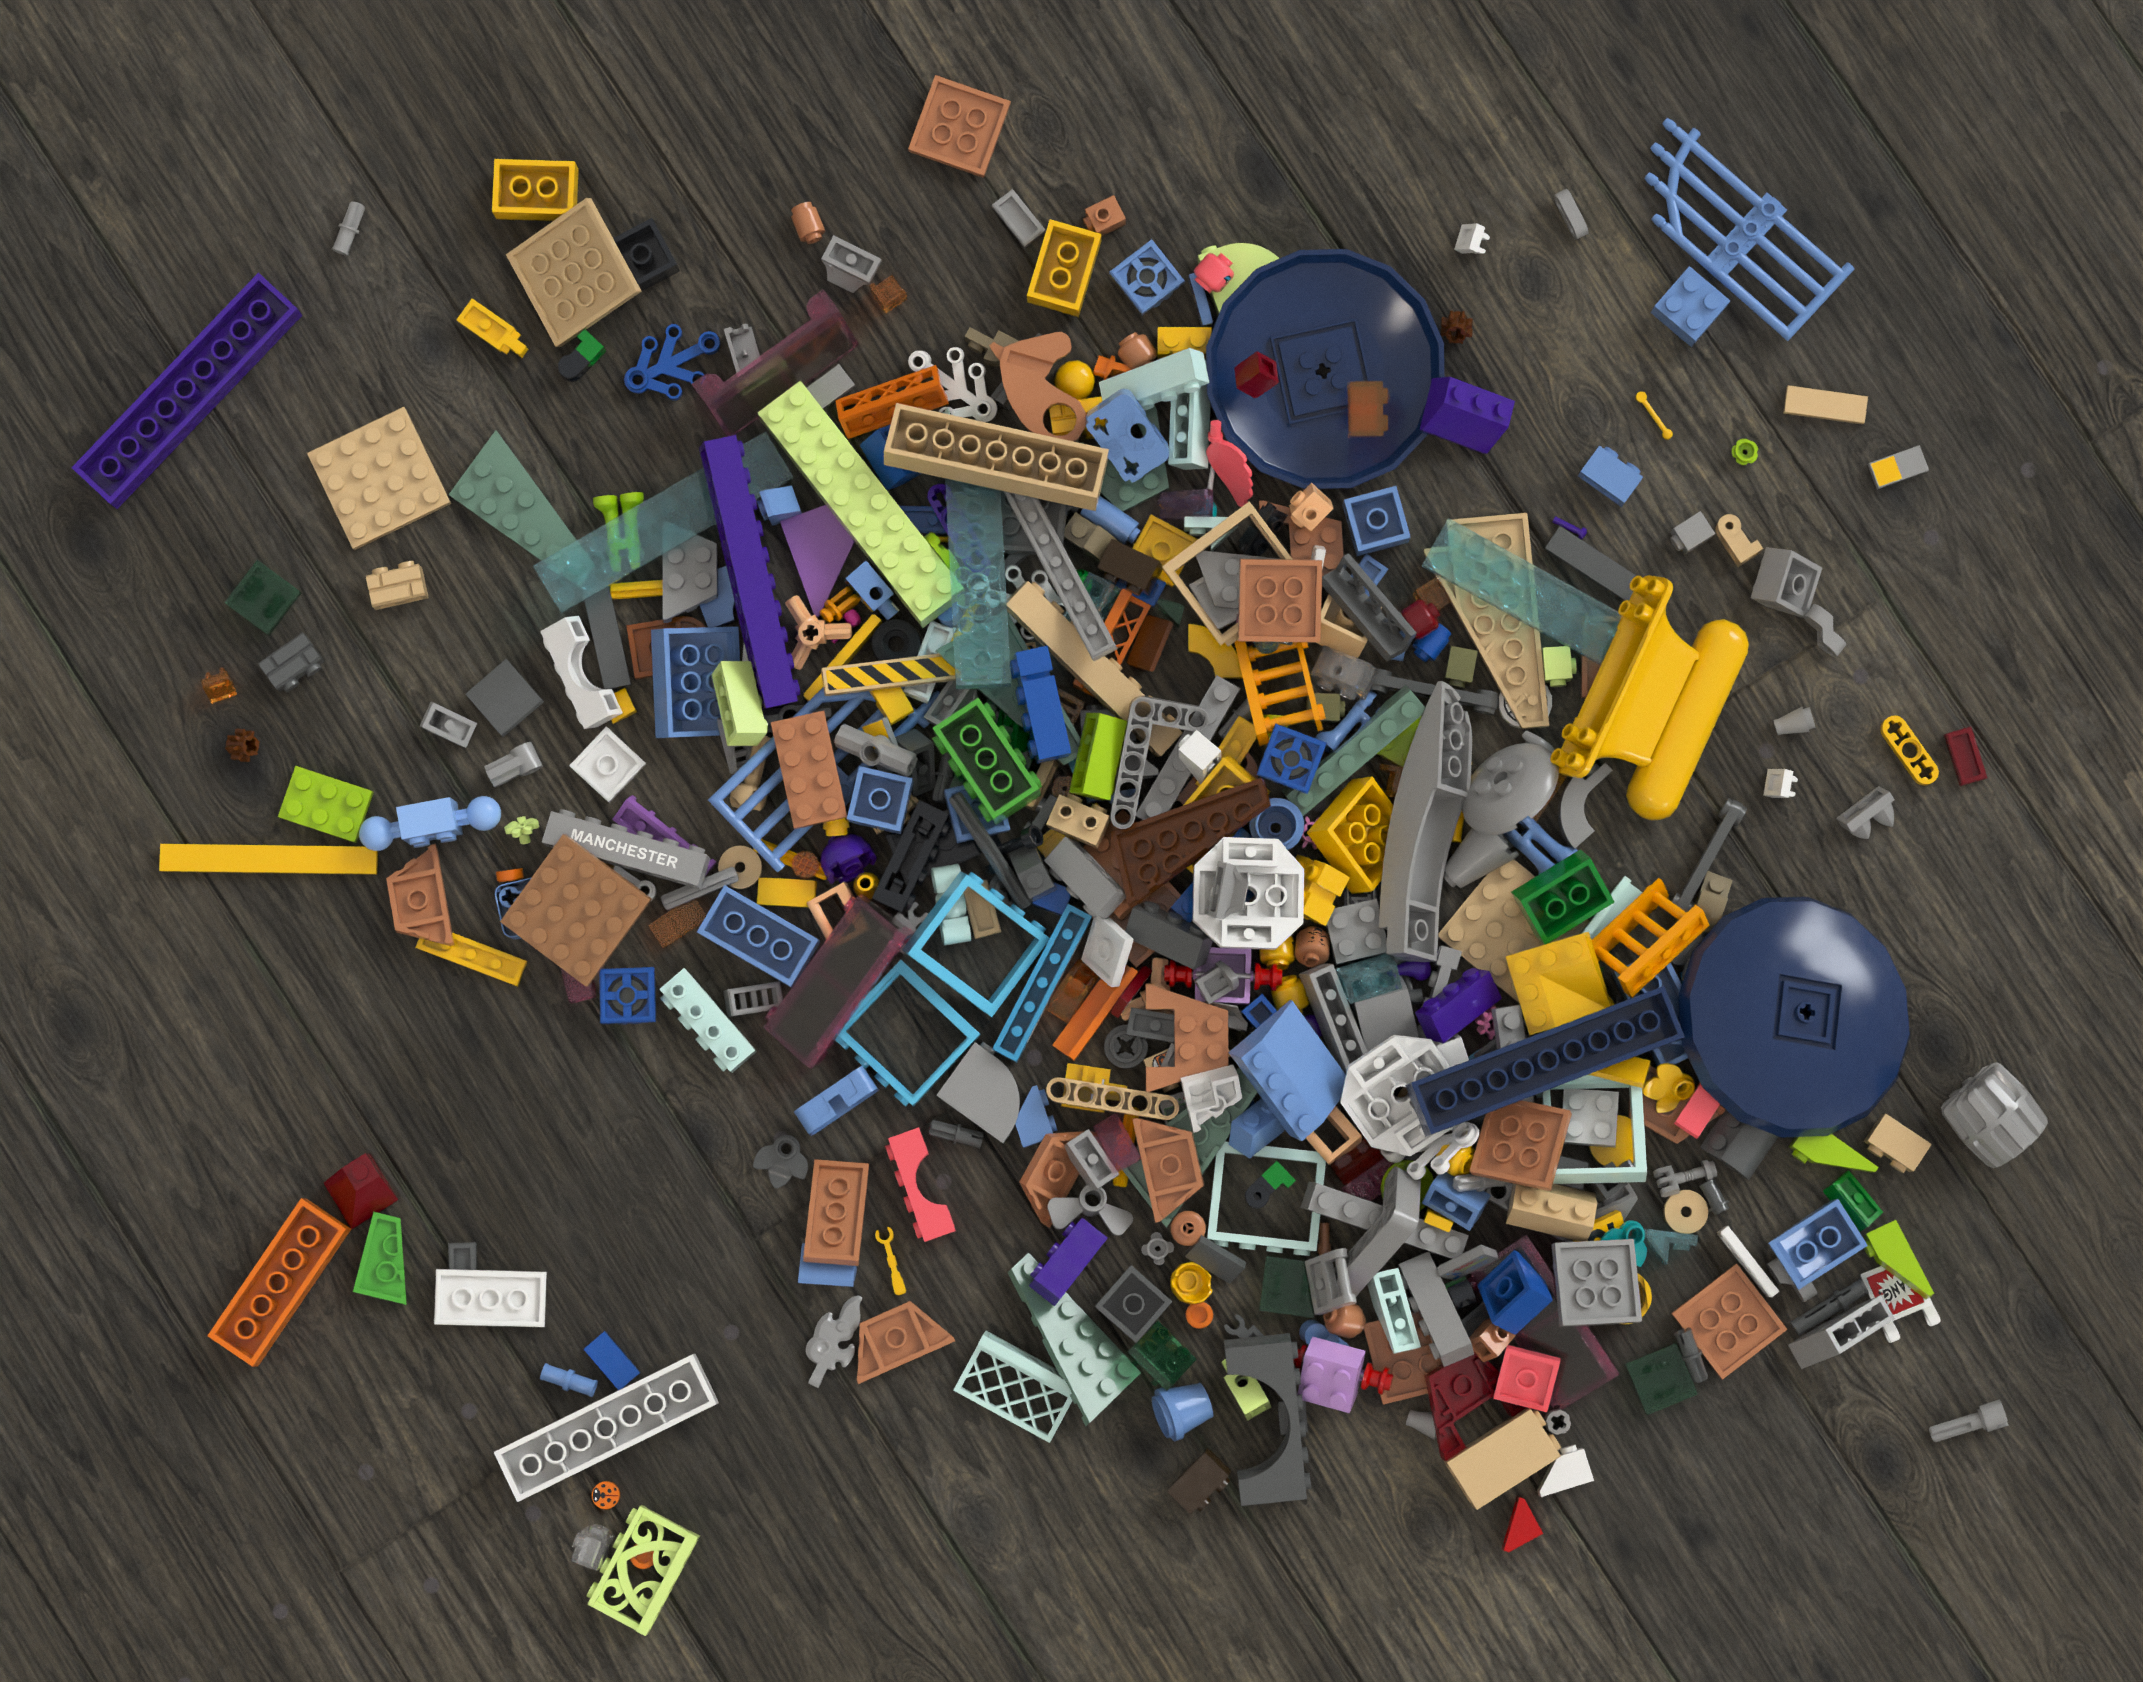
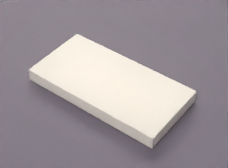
M436 1269L434 1324L545 1327L547 1272Z

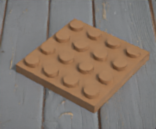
M563 834L500 922L584 986L588 987L652 898L568 835Z

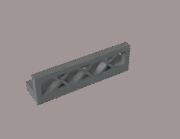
M1349 553L1343 556L1335 570L1322 576V586L1386 662L1404 653L1417 633ZM1347 567L1351 570L1353 578L1345 570ZM1364 587L1369 591L1370 598L1365 593ZM1381 607L1386 611L1387 618L1382 613ZM1398 627L1406 635L1405 638H1403L1402 635L1399 633Z

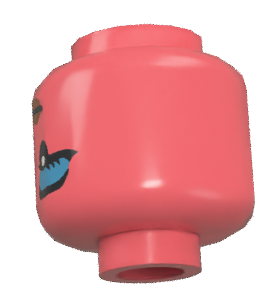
M1208 253L1194 269V273L1197 276L1194 280L1209 293L1212 291L1221 292L1234 276V272L1230 268L1233 263L1222 253L1218 256Z

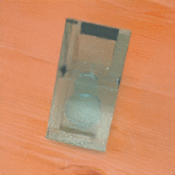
M1643 1228L1645 1231L1644 1240L1663 1265L1668 1263L1670 1243L1673 1244V1249L1689 1251L1690 1246H1697L1698 1235Z

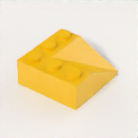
M1373 776L1352 779L1307 831V834L1329 864L1350 877L1346 887L1351 894L1372 892L1382 880L1386 840L1393 804Z
M1589 931L1505 956L1529 1035L1558 1027L1611 1006Z

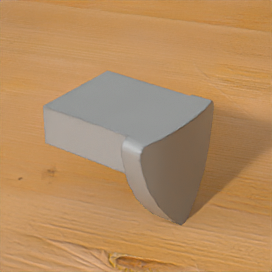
M1218 961L1215 963V967L1194 979L1207 1004H1211L1239 987L1238 976L1222 961Z

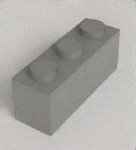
M1064 837L1044 860L1050 866L1048 870L1050 874L1059 881L1063 880L1068 885L1066 887L1068 893L1076 899L1080 898L1085 903L1083 908L1093 917L1100 916L1107 919L1126 898L1124 889L1077 840Z

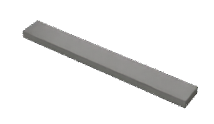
M1003 491L1092 660L1096 661L1117 650L1115 642L1039 499Z

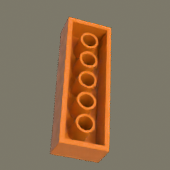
M301 1198L207 1336L252 1367L259 1366L345 1240L351 1228L308 1199Z

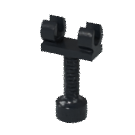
M1035 825L1023 829L1020 837L1001 844L997 834L990 836L1009 866H1011V863L1006 855L1007 853L1024 846L1028 849H1033L1043 843L1042 832ZM974 841L973 843L975 845L976 850L980 851L981 849ZM991 865L985 866L989 876L995 874Z

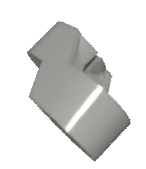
M1813 604L1804 615V619L1817 630V646L1830 656L1837 657L1847 644L1833 631V616L1821 606Z
M1778 1258L1766 1264L1776 1283L1779 1285H1792L1802 1302H1806L1818 1294L1812 1282L1798 1290Z

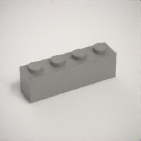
M1321 964L1300 973L1299 977L1327 1048L1346 1074L1348 1065L1368 1051L1334 965Z
M1426 1252L1400 1263V1275L1404 1289H1408L1411 1295L1408 1298V1302L1413 1313L1419 1312L1422 1320L1418 1321L1424 1337L1429 1335L1433 1342L1429 1344V1348L1434 1359L1440 1358L1445 1367L1474 1355L1472 1343L1439 1276L1430 1253Z

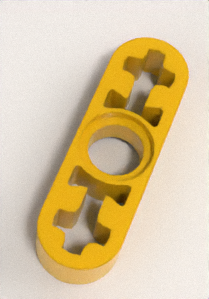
M1890 716L1885 719L1881 724L1880 732L1913 780L1923 786L1933 783L1939 774L1938 767L1907 723L1899 716ZM1891 722L1893 725L1898 723L1900 726L1897 730L1899 735L1903 737L1907 734L1909 738L1902 740L1896 745L1894 741H1897L1899 738L1894 732L1888 733L1887 729L1890 728L1888 723ZM1911 743L1916 747L1917 753L1914 758H1907L1903 755L1902 747L1904 744ZM1922 756L1924 760L1919 763L1924 769L1928 767L1931 769L1932 772L1929 773L1930 779L1928 780L1927 777L1921 778L1919 776L1921 768L1918 764L1912 767L1910 763L1917 761Z

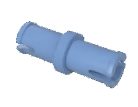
M545 1363L540 1375V1380L562 1386V1390L569 1391L571 1389L586 1394L589 1397H593L598 1383L597 1380L575 1374L574 1370L569 1369L566 1371Z

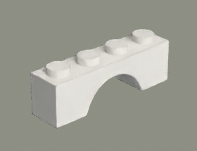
M565 617L540 631L543 636L544 646L552 656L555 670L561 676L566 687V695L572 701L577 719L584 729L599 727L621 715L623 712L613 690L594 686L583 672L582 653L590 639L580 617Z

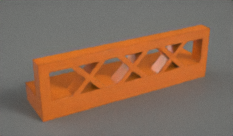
M936 365L835 400L838 418L848 439L890 425L896 403L926 410H933L949 404ZM933 376L934 380L921 383L924 379ZM906 386L904 390L896 392L898 388ZM882 395L879 399L870 401L873 397ZM856 404L854 408L844 411V407Z
M1123 588L1104 622L1112 639L1115 629L1127 627L1129 633L1127 642L1116 645L1117 648L1123 647L1120 655L1117 650L1114 651L1117 662L1120 665L1151 608V605L1132 596L1131 592ZM1129 602L1143 608L1139 618L1131 621L1127 620L1125 614ZM1123 615L1125 622L1118 624ZM1136 623L1131 632L1129 625ZM1075 678V680H1074V682H1073V687L1076 688V689H1078V690H1080V691H1082V692H1084V693H1086V694H1088V695H1090V696H1092V697H1094V696Z
M1126 965L1119 987H1110L1100 979L1052 1046L1075 1061L1138 971Z

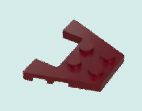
M1475 1352L1474 1355L1444 1367L1442 1364L1425 1375L1440 1457L1445 1461L1466 1448L1454 1426V1422L1494 1396L1499 1372L1490 1362H1483ZM1501 1401L1508 1415L1512 1417L1527 1408Z

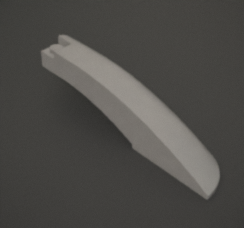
M1443 681L1437 682L1412 740L1396 792L1386 840L1381 880L1379 928L1387 930L1386 954L1392 955L1394 959L1401 961H1437L1439 906L1443 876L1464 798H1467L1471 786L1472 729L1467 711H1463L1462 706L1458 702L1461 699L1454 688Z

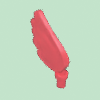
M1213 420L1210 424V432H1208V440L1211 444L1207 448L1206 455L1212 468L1229 489L1237 505L1242 507L1253 496L1251 488L1253 486L1251 480L1252 470L1246 464V455L1234 444L1223 440L1221 421Z

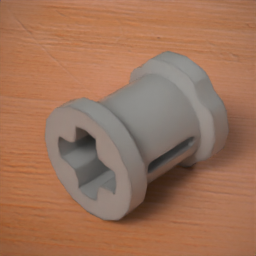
M1553 1409L1548 1411L1544 1417L1546 1422L1545 1428L1556 1435L1566 1433L1571 1426L1570 1417L1565 1411ZM1561 1415V1421L1564 1423L1563 1426H1557L1553 1429L1554 1423L1551 1421V1418Z

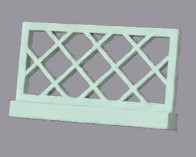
M985 1331L954 1388L955 1392L1049 1443L1072 1403L1071 1391L1065 1379H1061L1056 1368L988 1331ZM981 1350L992 1356L994 1366L980 1370L977 1357ZM997 1359L1004 1363L998 1365ZM974 1365L976 1371L969 1373ZM1006 1366L1015 1368L1018 1379L1004 1383L1000 1368ZM996 1370L1000 1384L985 1388L981 1374ZM1021 1372L1028 1376L1022 1378ZM977 1375L982 1390L970 1392L962 1387L966 1378ZM1031 1379L1039 1381L1043 1392L1028 1396L1024 1381ZM1020 1383L1024 1397L1009 1401L1005 1387ZM1045 1385L1048 1386V1387H1050V1388H1052V1389L1046 1391ZM1001 1388L1006 1403L999 1405L990 1403L987 1392ZM1059 1392L1068 1397L1064 1406L1052 1409L1048 1395ZM983 1393L984 1399L978 1395ZM1044 1396L1048 1411L1033 1414L1029 1400ZM1025 1401L1030 1416L1024 1418L1014 1416L1011 1405ZM1007 1407V1408H1008V1412L1005 1411V1410H1003V1409H1001V1408ZM1060 1412L1055 1420L1053 1413ZM1050 1414L1053 1426L1049 1434L1038 1429L1035 1418ZM1031 1420V1421H1032V1425L1029 1424V1423H1027V1422H1025V1421Z

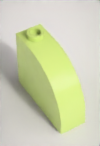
M1248 243L1229 244L1220 248L1214 245L1201 251L1202 254L1198 255V264L1208 253H1213L1216 256L1222 253L1233 263L1230 268L1233 270L1234 276L1221 292L1212 291L1209 293L1217 315H1219L1223 303L1255 269L1280 258L1261 246Z

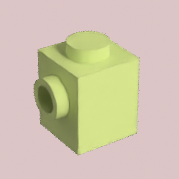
M1570 646L1542 648L1545 683H1550V687L1566 686V682L1571 681L1573 678L1572 674L1577 672L1576 659L1571 658Z

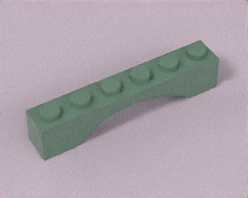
M1406 685L1403 686L1381 706L1359 731L1319 762L1308 794L1285 787L1282 792L1290 802L1298 807L1302 816H1304L1422 716L1425 706Z

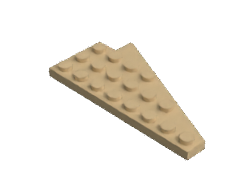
M1527 513L1446 520L1448 547L1424 549V556L1521 730L1549 727Z

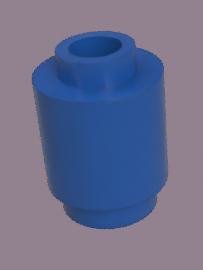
M1439 623V627L1420 640L1417 639L1413 643V647L1416 649L1413 653L1424 662H1427L1428 659L1435 661L1448 644L1451 632Z

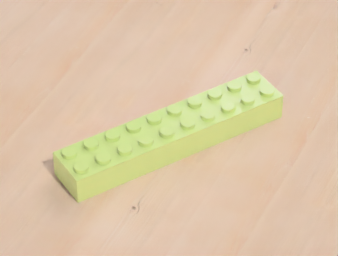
M801 381L758 412L759 419L922 628L966 596L961 584Z

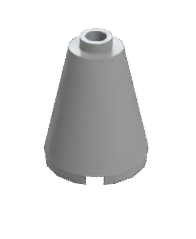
M1471 828L1446 863V873L1443 877L1453 888L1456 885L1462 888L1519 856V853L1517 851L1512 853L1509 850L1513 845L1504 834L1484 835Z

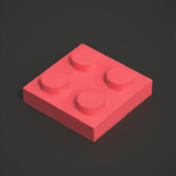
M1507 1345L1493 1399L1547 1412L1561 1358Z

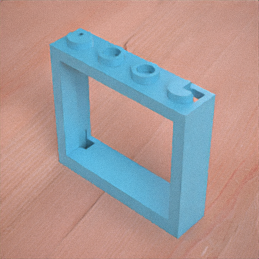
M960 871L903 947L902 951L984 1013L992 1017L1050 938L1044 934L1046 928L1037 921L1033 920L1030 923L1023 918L1026 914L1023 910L1014 904L1009 907L1002 902L1005 898L1002 894L993 888L989 891L981 885L984 881L976 874L970 872L967 875ZM967 887L971 888L1035 937L989 1000L985 999L921 950Z
M902 960L886 974L834 1030L838 1035L835 1040L845 1050L851 1047L857 1053L854 1058L865 1069L870 1065L877 1072L874 1077L885 1088L890 1084L897 1090L894 1096L904 1106L908 1103L915 1106L981 1036L976 1029ZM900 975L967 1037L914 1094L908 1091L847 1033L850 1027Z

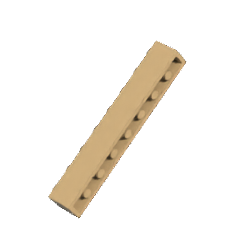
M1024 582L1005 601L1002 607L1042 646L1048 645L1049 653L1116 718L1127 721L1132 701L1138 696H1145L1140 691L1142 686L1131 676L1127 678L1120 671L1123 668L1113 658L1108 660L1104 656L1093 661L1072 620L1069 622L1062 615L1065 612L1063 608L1055 601L1050 603L1043 596L1045 591L1037 583ZM1145 701L1138 702L1135 706V712L1140 716H1145L1150 712V705ZM1162 713V718L1166 721H1172L1175 719L1170 714L1165 716ZM1153 724L1148 750L1155 757L1162 756L1183 732L1178 728ZM1140 728L1132 730L1136 738L1142 742L1145 738V732Z

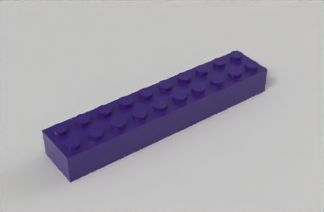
M257 273L73 465L72 469L108 503L118 509L303 316L301 312L261 274Z
M736 435L704 441L699 447V452L748 661H751L753 672H755L754 676L757 678L758 695L762 698V710L789 705L798 701L797 696L800 695V688L797 679L793 680L791 669H794L791 653H786L785 643L788 642V636L785 626L780 627L779 616H782L779 600L774 601L772 592L776 589L775 580L772 573L768 574L766 563L770 562L767 548L762 547L760 537L763 536V529L760 520L756 521L754 510H757L755 495L750 494L748 489V483H751L748 467L743 468L742 457L745 456L742 441H737Z

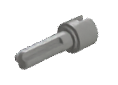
M2000 1399L1978 1406L1979 1409H1977L1976 1413L1931 1426L1929 1432L1932 1440L1938 1442L1981 1428L1990 1432L2009 1426Z

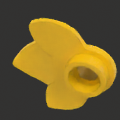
M1663 1063L1657 1066V1076L1650 1078L1644 1084L1642 1093L1648 1098L1657 1100V1113H1665L1675 1109L1680 1100L1690 1098L1694 1093L1695 1083L1692 1077L1682 1073L1677 1065Z

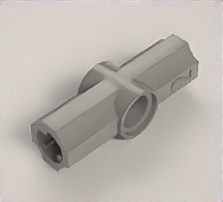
M846 724L840 726L835 736V747L860 757L866 765H879L906 777L911 775L918 759L916 753L892 744L886 736H873ZM873 746L878 750L879 755L874 751Z

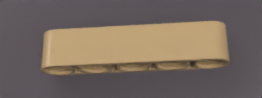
M1061 1077L1052 1079L1046 1087L1048 1098L1053 1102L1158 1120L1173 1119L1179 1111L1177 1100L1169 1095ZM1056 1082H1060L1066 1087V1094L1061 1098L1054 1097L1050 1092L1051 1086ZM1082 1087L1090 1088L1093 1092L1092 1100L1089 1102L1080 1101L1077 1094L1078 1090ZM1110 1091L1116 1092L1120 1097V1102L1115 1107H1110L1105 1103V1095ZM1136 1096L1144 1097L1147 1101L1146 1109L1136 1111L1132 1107V1099ZM1163 1100L1170 1101L1174 1106V1111L1169 1116L1162 1115L1159 1111V1104Z

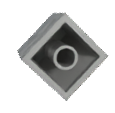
M1386 973L1363 979L1358 983L1351 982L1346 984L1355 1020L1367 1051H1370L1392 1035L1419 1038L1408 988L1401 975Z

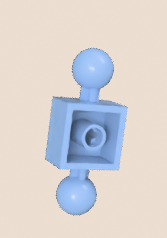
M487 796L473 799L466 809L461 810L458 809V803L450 797L396 807L397 822L390 823L387 819L379 816L370 817L362 823L359 830V838L362 844L372 851L384 850L392 843L394 838L400 837L408 844L414 845V848L428 846L431 840L436 839L440 840L441 843L457 840V835L463 834L462 826L470 824L473 828L480 831L494 828L500 821L501 809L493 798Z

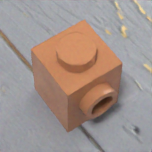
M1114 195L1085 209L1086 218L1083 219L1086 229L1101 234V237L1126 225V218Z
M1489 1318L1480 1324L1469 1339L1472 1343L1473 1351L1483 1362L1498 1357L1516 1335L1492 1324Z

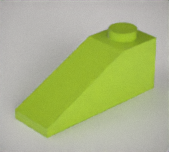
M1832 1134L1828 1136L1795 1137L1788 1146L1793 1150L1792 1155L1804 1164L1809 1161L1815 1164L1865 1172H1876L1879 1168Z
M1896 1220L1864 1236V1240L1868 1245L1864 1250L1869 1258L1874 1257L1876 1263L1923 1298L1929 1299L1934 1295Z

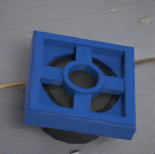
M1275 724L1256 775L1308 794L1327 743Z
M654 967L600 970V1024L627 1025L656 1022Z

